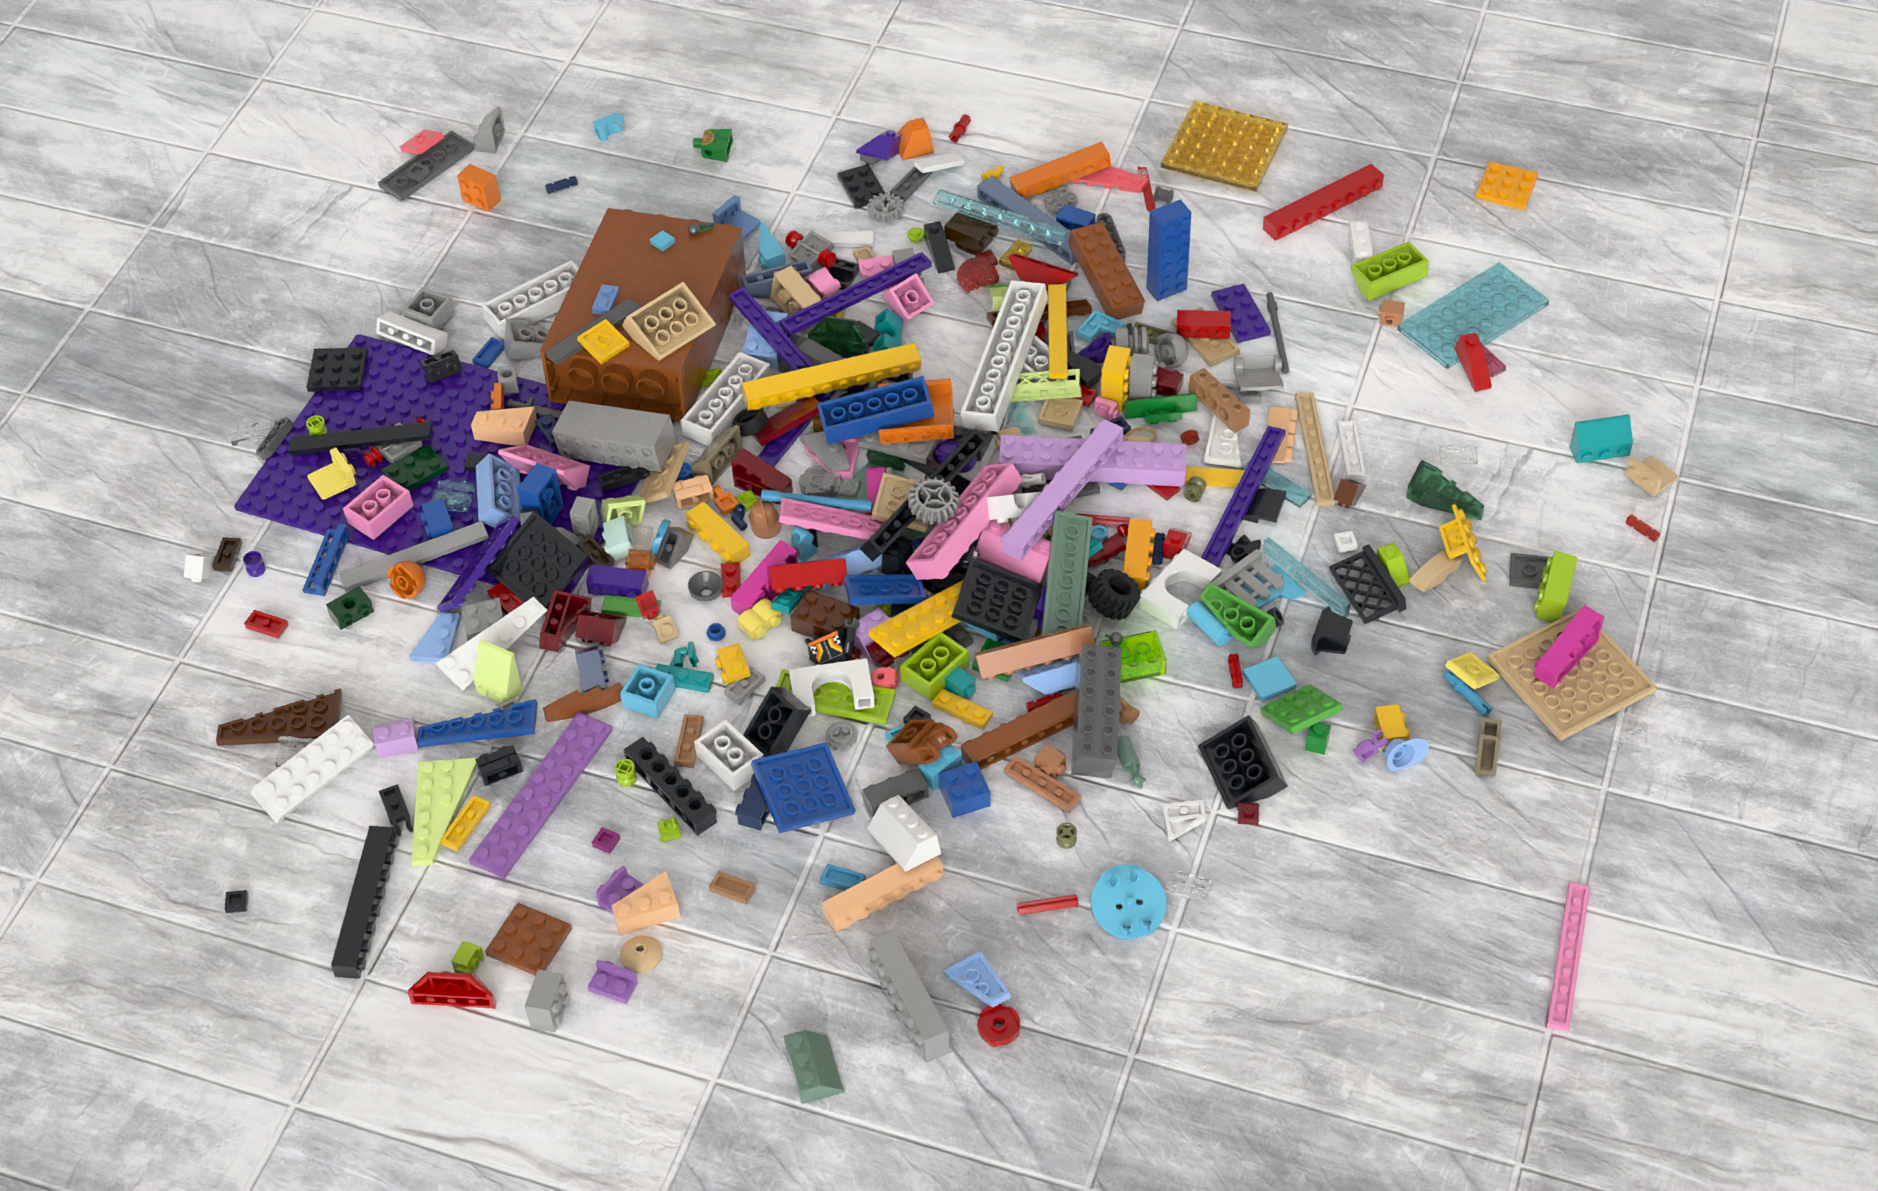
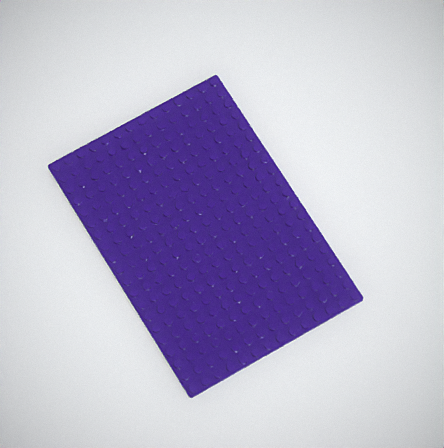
M361 334L356 335L347 348L367 347L368 350L361 391L315 392L293 422V428L272 456L265 461L234 505L237 511L325 536L327 529L336 530L339 523L346 524L350 534L347 543L388 555L432 539L431 536L427 537L424 526L427 525V522L423 523L420 513L423 512L421 504L443 498L454 531L480 522L478 517L476 472L465 471L464 465L468 453L486 454V456L491 454L506 461L498 454L499 450L516 447L474 440L471 423L476 412L490 411L491 404H494V401L492 402L491 391H494V383H498V371L460 361L463 369L462 372L430 383L425 371L421 367L420 361L433 357V355ZM518 377L519 393L504 395V409H509L507 407L509 399L527 403L531 396L534 398L533 405L563 411L567 405L549 402L546 384ZM536 413L537 420L547 416ZM318 415L324 418L328 433L389 427L399 422L402 425H407L410 422L416 423V418L418 417L426 422H431L433 425L431 440H422V447L419 449L429 444L447 465L448 471L411 490L410 495L413 507L373 540L347 523L343 508L382 476L381 469L391 463L382 456V463L376 461L375 467L368 466L363 457L365 451L371 452L370 448L372 446L338 450L340 454L344 453L346 456L347 464H352L356 472L354 474L356 485L327 499H321L308 480V475L333 463L330 451L290 455L288 450L292 437L310 436L306 421L312 416ZM535 426L527 445L559 455L557 446L552 448ZM572 459L590 465L586 487L571 490L567 488V485H559L564 507L551 525L554 528L562 527L573 533L570 510L576 497L595 499L599 526L593 539L601 546L604 541L602 535L604 531L603 519L600 511L602 500L631 496L639 480L603 492L597 476L624 466ZM519 472L520 483L524 481L527 474ZM484 524L486 532L489 536L491 532L494 530V528L487 524ZM521 524L516 525L517 530L515 531V533L519 530ZM515 533L512 536H508L505 541L508 543ZM485 540L422 564L461 575ZM588 561L565 587L563 592H574L590 565ZM487 570L483 577L477 579L492 585L500 583Z

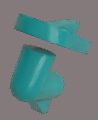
M693 641L688 642V649L687 647H682L674 651V657L670 666L683 667V656L688 655L692 666H697L699 660Z

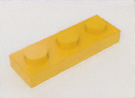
M941 689L932 701V707L984 730L993 717V711L945 689Z
M473 795L440 839L441 845L459 852L491 808V803Z

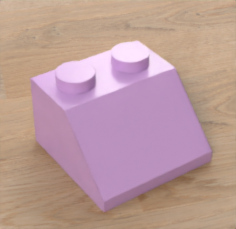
M879 607L859 619L860 626L856 630L854 647L872 665L874 662L865 647L874 641L868 636L869 630L890 619Z
M414 717L374 725V744L379 758L419 750Z

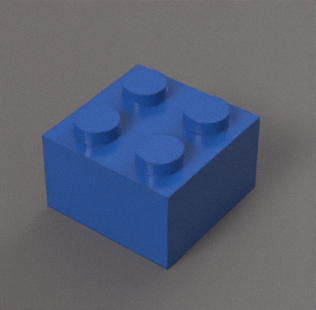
M977 761L938 773L939 788L952 818L991 806V792Z

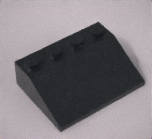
M1249 715L1198 745L1227 809L1238 807V802L1252 803L1271 797L1288 787L1259 725Z

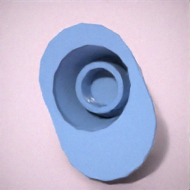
M1413 738L1407 741L1394 739L1382 750V754L1387 760L1388 769L1396 772L1420 763L1426 757L1429 746L1422 738Z

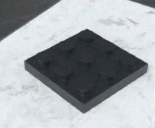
M367 347L314 349L307 391H361L368 356Z

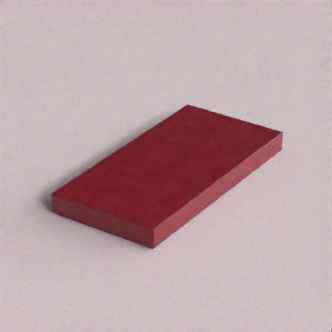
M814 396L804 397L769 417L767 426L752 436L761 446H764L819 414L817 403L820 402Z

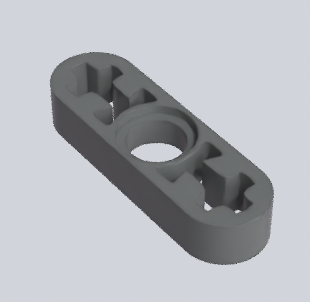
M288 417L280 419L257 448L256 453L262 460L272 456L293 428L294 424Z

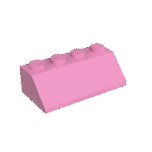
M997 519L990 520L989 525L982 530L976 546V550L980 553V560L1041 584L1048 572L1051 541L1040 538L1024 559L1020 561L1002 552L1001 538L1004 533L1011 529L1012 525L1006 522L997 523Z

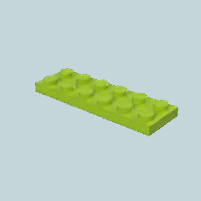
M782 669L776 687H785L792 693L789 670ZM828 682L819 686L814 692L815 712L887 725L896 697V689L872 685L875 707L855 710L853 695L849 687L840 682Z

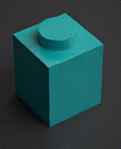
M956 667L945 677V690L964 699L970 698L976 691V678L960 667Z

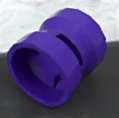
M250 551L244 555L243 562L249 576L259 577L264 574L266 567L261 553Z

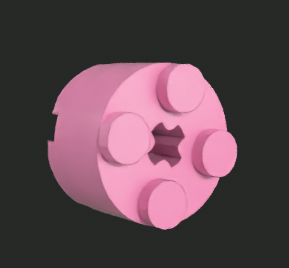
M825 267L818 269L803 279L820 296L821 300L829 295L838 293L839 288H841L840 282L834 279Z

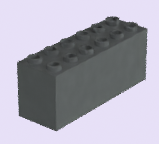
M1081 646L1076 665L1071 775L1112 777L1117 762L1122 648Z

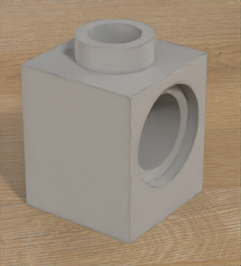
M516 366L497 367L498 383H502L504 395L519 393Z

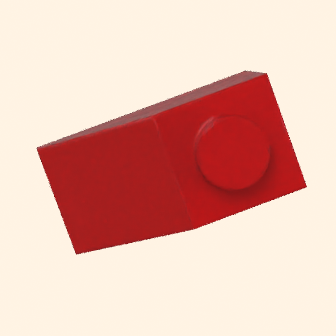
M1176 528L1169 529L1163 545V558L1172 560L1176 554L1186 549L1192 532Z

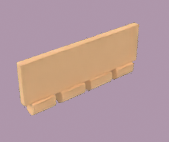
M1270 407L1267 427L1272 426L1285 429L1286 435L1272 463L1284 464V462L1289 463L1292 461L1298 410L1282 407Z

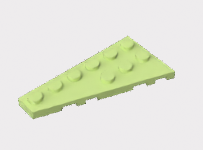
M477 758L418 762L411 859L413 866L434 864L442 847L440 839L450 827L452 818H455L465 796L466 787L471 782L473 772L477 768L475 761Z

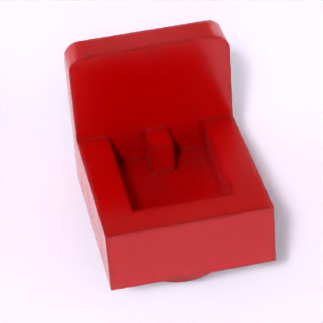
M653 590L635 597L643 619L652 620L658 616V613L662 612Z

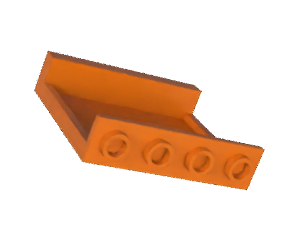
M951 378L925 380L935 417L879 430L880 443L892 444L954 438ZM894 383L878 384V388Z

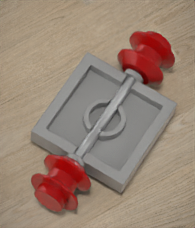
M795 230L787 234L785 243L793 249L788 255L794 261L808 259L812 270L818 264L825 268H831L835 264L837 257L834 252H831L835 247L831 241L812 230L805 237Z
M416 418V423L426 422L424 419ZM413 441L372 446L370 453L364 452L363 459L368 466L371 465L372 467L376 466V461L382 463V456L392 464L422 447V442Z

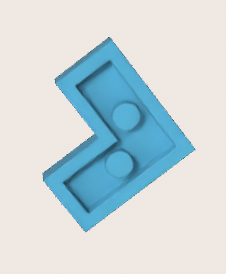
M1094 310L1076 330V336L1092 342L1100 332L1110 333L1115 338V327H1125V323Z

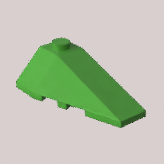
M1211 582L1199 596L1201 601L1238 641L1251 648L1265 644L1277 629L1275 617Z

